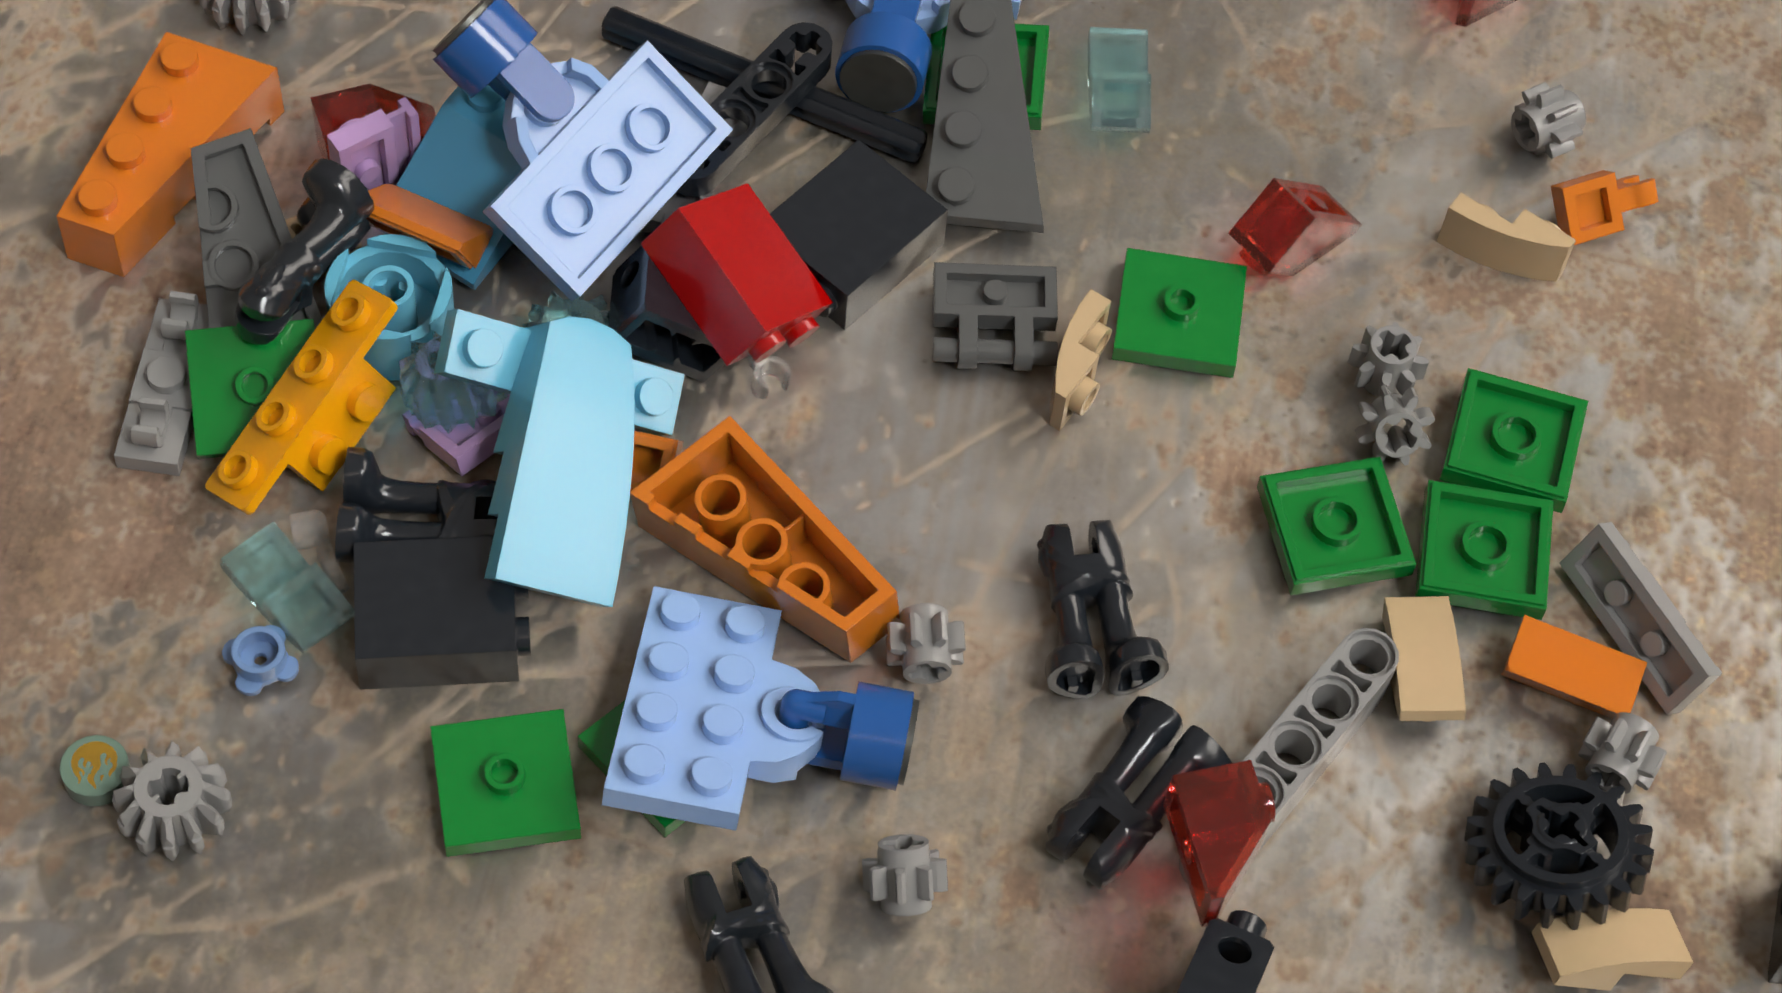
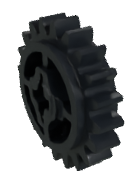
M1545 762L1539 763L1537 778L1532 779L1518 767L1514 768L1510 787L1499 780L1493 779L1490 781L1488 797L1476 796L1474 799L1472 816L1467 817L1464 837V841L1467 842L1465 863L1475 866L1474 884L1476 886L1493 884L1490 902L1494 906L1502 904L1509 899L1516 901L1514 918L1517 920H1521L1528 915L1530 910L1540 912L1542 928L1547 929L1553 923L1555 915H1564L1569 927L1572 930H1578L1581 913L1587 912L1600 925L1606 923L1609 905L1625 913L1629 908L1631 894L1642 895L1654 856V849L1650 848L1653 833L1652 826L1640 824L1643 812L1641 804L1622 806L1625 788L1622 785L1605 792L1600 789L1602 773L1596 771L1586 781L1576 778L1577 773L1574 764H1568L1562 776H1553ZM1511 830L1521 836L1520 850L1523 852L1522 854H1517L1506 837ZM1595 835H1598L1607 846L1610 853L1608 859H1604L1602 854L1596 852L1598 841L1594 837Z

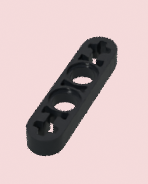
M801 22L785 29L710 104L723 119H738L743 121L748 129L739 136H727L704 161V169L698 167L676 192L685 196L698 197L714 190L827 75L831 68L833 41L830 34L823 27L814 23ZM810 48L813 49V50H815V51H816V56H815L814 54H812V53L807 52V51H808ZM795 50L804 53L796 62ZM794 63H795V70H794V72H793V70H792L791 68L793 67V65H794ZM774 81L780 84L785 91L779 97L767 99L758 96L752 89L760 82Z

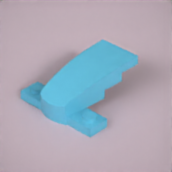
M460 309L448 310L434 374L510 394L493 451L503 455L488 512V515L498 517L484 579L599 607H613L627 525L633 467L634 429L658 436L673 435L685 374L632 359L630 343L614 329L590 318L567 316L523 328Z

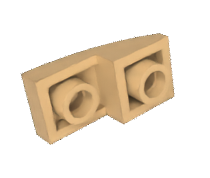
M1462 192L1448 207L1437 239V243L1453 252L1492 269L1515 276L1554 282L1562 275L1576 242V239L1564 233L1556 224L1541 219L1527 209H1524L1516 220L1510 223L1499 216L1491 207L1476 202Z
M1092 289L1089 290L1075 311L1063 337L1058 355L1049 407V425L1058 431L1063 428L1074 412L1080 416L1085 414L1095 400L1100 388V383L1094 379L1099 355L1107 345L1112 333V329L1106 326L1111 300Z
M1449 596L1385 597L1382 613L1385 631L1395 642L1399 651V662L1390 681L1399 721L1465 720L1466 704L1462 666Z
M1628 908L1624 913L1616 909H1608L1606 923L1602 925L1594 921L1587 912L1581 913L1578 930H1572L1569 927L1565 916L1555 918L1548 929L1542 928L1541 923H1538L1532 930V935L1552 982L1557 986L1611 991L1624 974L1681 979L1694 963L1670 910Z

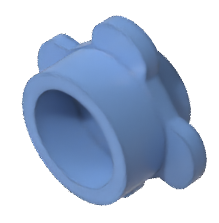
M275 625L251 627L242 631L236 638L229 640L224 645L222 650L223 660L227 664L233 665L237 674L235 685L241 694L255 696L266 685L276 681L290 682L297 676L299 672L298 661L295 657L288 655L285 648V632L280 627ZM264 656L267 658V661L262 665L254 662L257 657Z

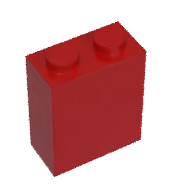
M748 183L679 207L640 243L727 366L749 356L753 358L755 363H758L772 355L785 343L789 348L798 345L819 329L820 326L815 318L833 303Z

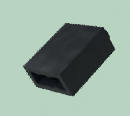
M857 140L772 211L770 215L833 302L819 316H828L842 329L846 330L944 245L948 209L867 145Z
M494 536L354 543L355 663L360 690L519 681L518 657L531 656L529 616L517 617L516 599L529 598L528 589L484 579Z

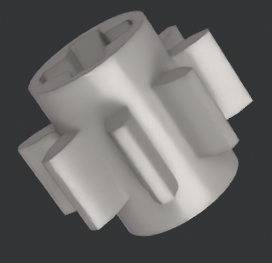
M1546 82L1523 91L1524 103L1514 106L1515 111L1511 117L1512 131L1520 146L1527 151H1533L1536 156L1547 152L1551 159L1575 149L1573 139L1583 135L1582 129L1586 124L1585 109L1579 97L1570 90H1564L1561 84L1550 89Z
M1396 322L1392 325L1381 327L1378 330L1370 325L1367 326L1361 343L1353 344L1348 359V364L1359 368L1354 383L1356 388L1364 387L1369 393L1378 398L1381 396V386L1386 385L1390 393H1400L1403 396L1408 388L1414 387L1416 380L1423 379L1429 364V359L1417 355L1422 337L1413 336L1408 330L1399 327V324Z
M1383 385L1380 388L1381 396L1376 398L1372 404L1367 402L1359 403L1360 412L1368 421V424L1359 426L1355 429L1359 443L1367 444L1375 441L1372 446L1374 458L1381 457L1383 461L1388 455L1400 458L1401 462L1406 466L1409 465V455L1416 451L1418 447L1430 449L1431 442L1427 434L1422 430V427L1432 424L1435 418L1430 407L1415 409L1418 404V396L1414 388H1408L1402 396L1390 393L1386 385ZM1402 418H1404L1406 422V425L1403 428L1400 426H1396ZM1386 423L1393 425L1388 432H1385L1383 427Z
M933 603L914 604L900 612V623L889 622L887 624V665H902L903 677L906 680L918 684L941 682L952 674V665H962L964 663L963 651H966L964 622H949L948 611L943 606Z
M1620 712L1614 715L1610 724L1600 717L1595 718L1583 740L1584 744L1578 755L1585 760H1589L1585 768L1588 777L1596 771L1602 773L1600 788L1608 791L1611 788L1622 785L1625 788V794L1631 792L1634 784L1645 790L1650 788L1667 752L1655 746L1659 740V734L1651 723L1635 714Z
M914 834L885 837L878 842L877 858L862 859L863 889L866 892H870L871 901L881 900V910L886 914L913 916L925 913L932 908L933 892L948 891L947 859L939 858L938 849L929 850V840L926 837Z

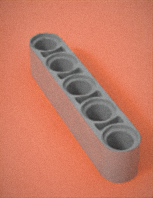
M1361 628L1347 635L1193 820L1179 859L1181 875L1191 888L1202 893L1211 894L1222 892L1229 888L1380 704L1399 662V651L1396 644L1386 633L1377 629ZM1352 664L1366 665L1375 674L1360 672ZM1315 709H1329L1339 718L1327 719L1321 716ZM1277 754H1292L1303 764L1290 765L1283 762ZM1253 799L1259 802L1265 808V811H1250L1244 808L1238 800ZM1205 845L1220 848L1228 858L1221 860L1212 859L1206 856L1199 847Z

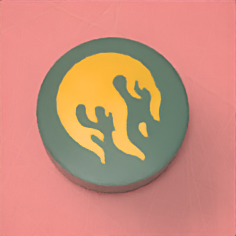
M92 735L81 738L68 747L61 758L60 775L67 793L76 802L86 806H103L112 802L114 790L124 787L120 778L122 766L131 767L125 749L119 742L107 736Z

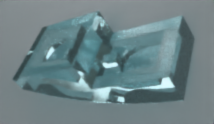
M1090 27L1087 56L1091 131L1150 133L1151 74H1148V30Z
M274 521L221 558L220 567L272 625L280 627L285 632L286 639L303 654L354 617V608L315 562L310 566Z

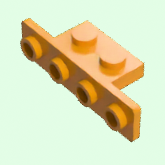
M351 280L207 480L205 488L246 515H251L255 512L286 467L290 468L305 482L323 492L345 463L348 447H355L396 389L393 384L363 358L396 313L398 305L378 291L357 280Z

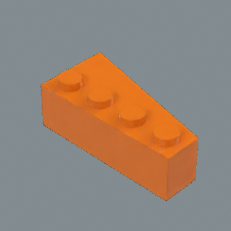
M166 32L56 215L67 258L125 277L176 224L174 217L190 200H196L191 148L251 128L254 135L265 123L271 126L284 113L278 68Z
M731 416L723 420L630 492L636 520L640 528L761 606L782 610L781 618L850 663L888 634L887 624L889 622L900 623L897 591Z

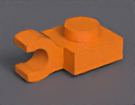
M1601 170L1551 186L1557 225L1564 233L1576 239L1574 245L1625 230L1622 212L1659 202L1655 179L1649 178L1640 181L1639 175H1631L1616 180L1615 172Z

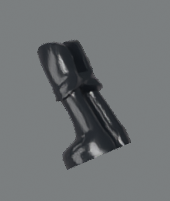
M323 158L316 159L306 170L302 178V184L308 197L297 211V221L302 231L292 240L281 245L274 253L273 258L264 263L239 290L238 304L235 311L236 326L241 337L249 343L256 345L270 343L282 332L291 318L300 309L312 305L313 286L319 277L330 268L338 255L349 249V252L354 250L371 228L367 218L374 210V203L367 188L353 172L335 161Z
M348 447L344 467L343 502L339 505L336 524V562L354 563V543L494 536L498 517L488 515L496 481L484 479L471 483L439 480L438 483H421L396 480L381 474L372 451L365 448ZM373 514H437L439 522L392 520L380 518Z
M1111 520L1090 522L1088 532L1090 554L1074 555L1072 536L1068 524H1049L1045 526L1043 536L1037 542L1038 564L1049 583L1051 608L1056 613L1059 647L1055 648L1048 655L1045 662L1048 688L1059 695L1083 699L1093 697L1101 690L1104 681V668L1099 652L1093 647L1086 615V609L1095 604L1098 606L1105 649V670L1111 694L1125 695L1134 693L1164 678L1169 670L1166 650L1158 639L1137 636L1135 633L1128 603L1133 597V590L1127 575L1123 548Z
M1137 696L1126 709L1122 718L1127 735L1102 772H1097L1078 798L1071 800L1060 808L1052 823L1047 826L1048 838L1045 850L1062 862L1069 859L1078 850L1090 833L1104 841L1093 854L1083 874L1086 880L1101 890L1118 878L1132 864L1146 844L1162 830L1163 825L1160 820L1183 793L1193 785L1209 792L1216 791L1221 788L1235 771L1232 761L1221 746L1202 728L1192 725L1175 744L1167 760L1144 790L1131 803L1125 795L1127 789L1157 754L1168 750L1181 736L1183 728L1182 718L1174 708L1148 696Z
M752 856L742 857L732 862L733 881L742 906L738 910L726 913L716 884L709 871H700L685 877V899L689 916L701 942L704 959L706 962L713 961L725 993H764L744 949L759 950L775 993H834L828 987L813 980L799 960L788 939L790 936L789 928L778 909L780 903L777 886L770 878L768 870L761 867Z

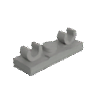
M170 291L169 299L159 298L114 453L117 468L180 476L194 426L185 330L209 328L207 304L198 303L196 294Z
M1612 522L1599 523L1559 563L1621 651L1647 662L1642 680L1667 715L1680 713L1721 676L1722 671L1714 664L1701 642L1696 639L1685 624V619L1653 575L1643 566L1630 548V544L1622 537Z

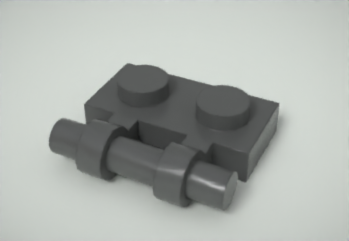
M934 262L933 327L957 328L958 338L934 337L933 362H957L958 369H976L977 363L1012 364V370L1032 371L1033 365H1057L1058 343L1056 341H1034V331L1056 330L1058 320L1057 267ZM978 329L1013 330V340L978 339Z

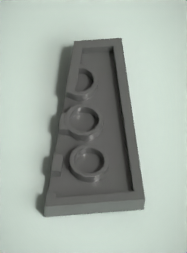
M950 0L926 193L948 209L946 224L1044 233L1012 1Z
M251 128L191 148L209 328L236 326L235 311L241 286L264 263L273 258L274 253L281 245L292 240ZM314 296L312 305L300 309L290 321L314 319L315 329L322 321V317Z

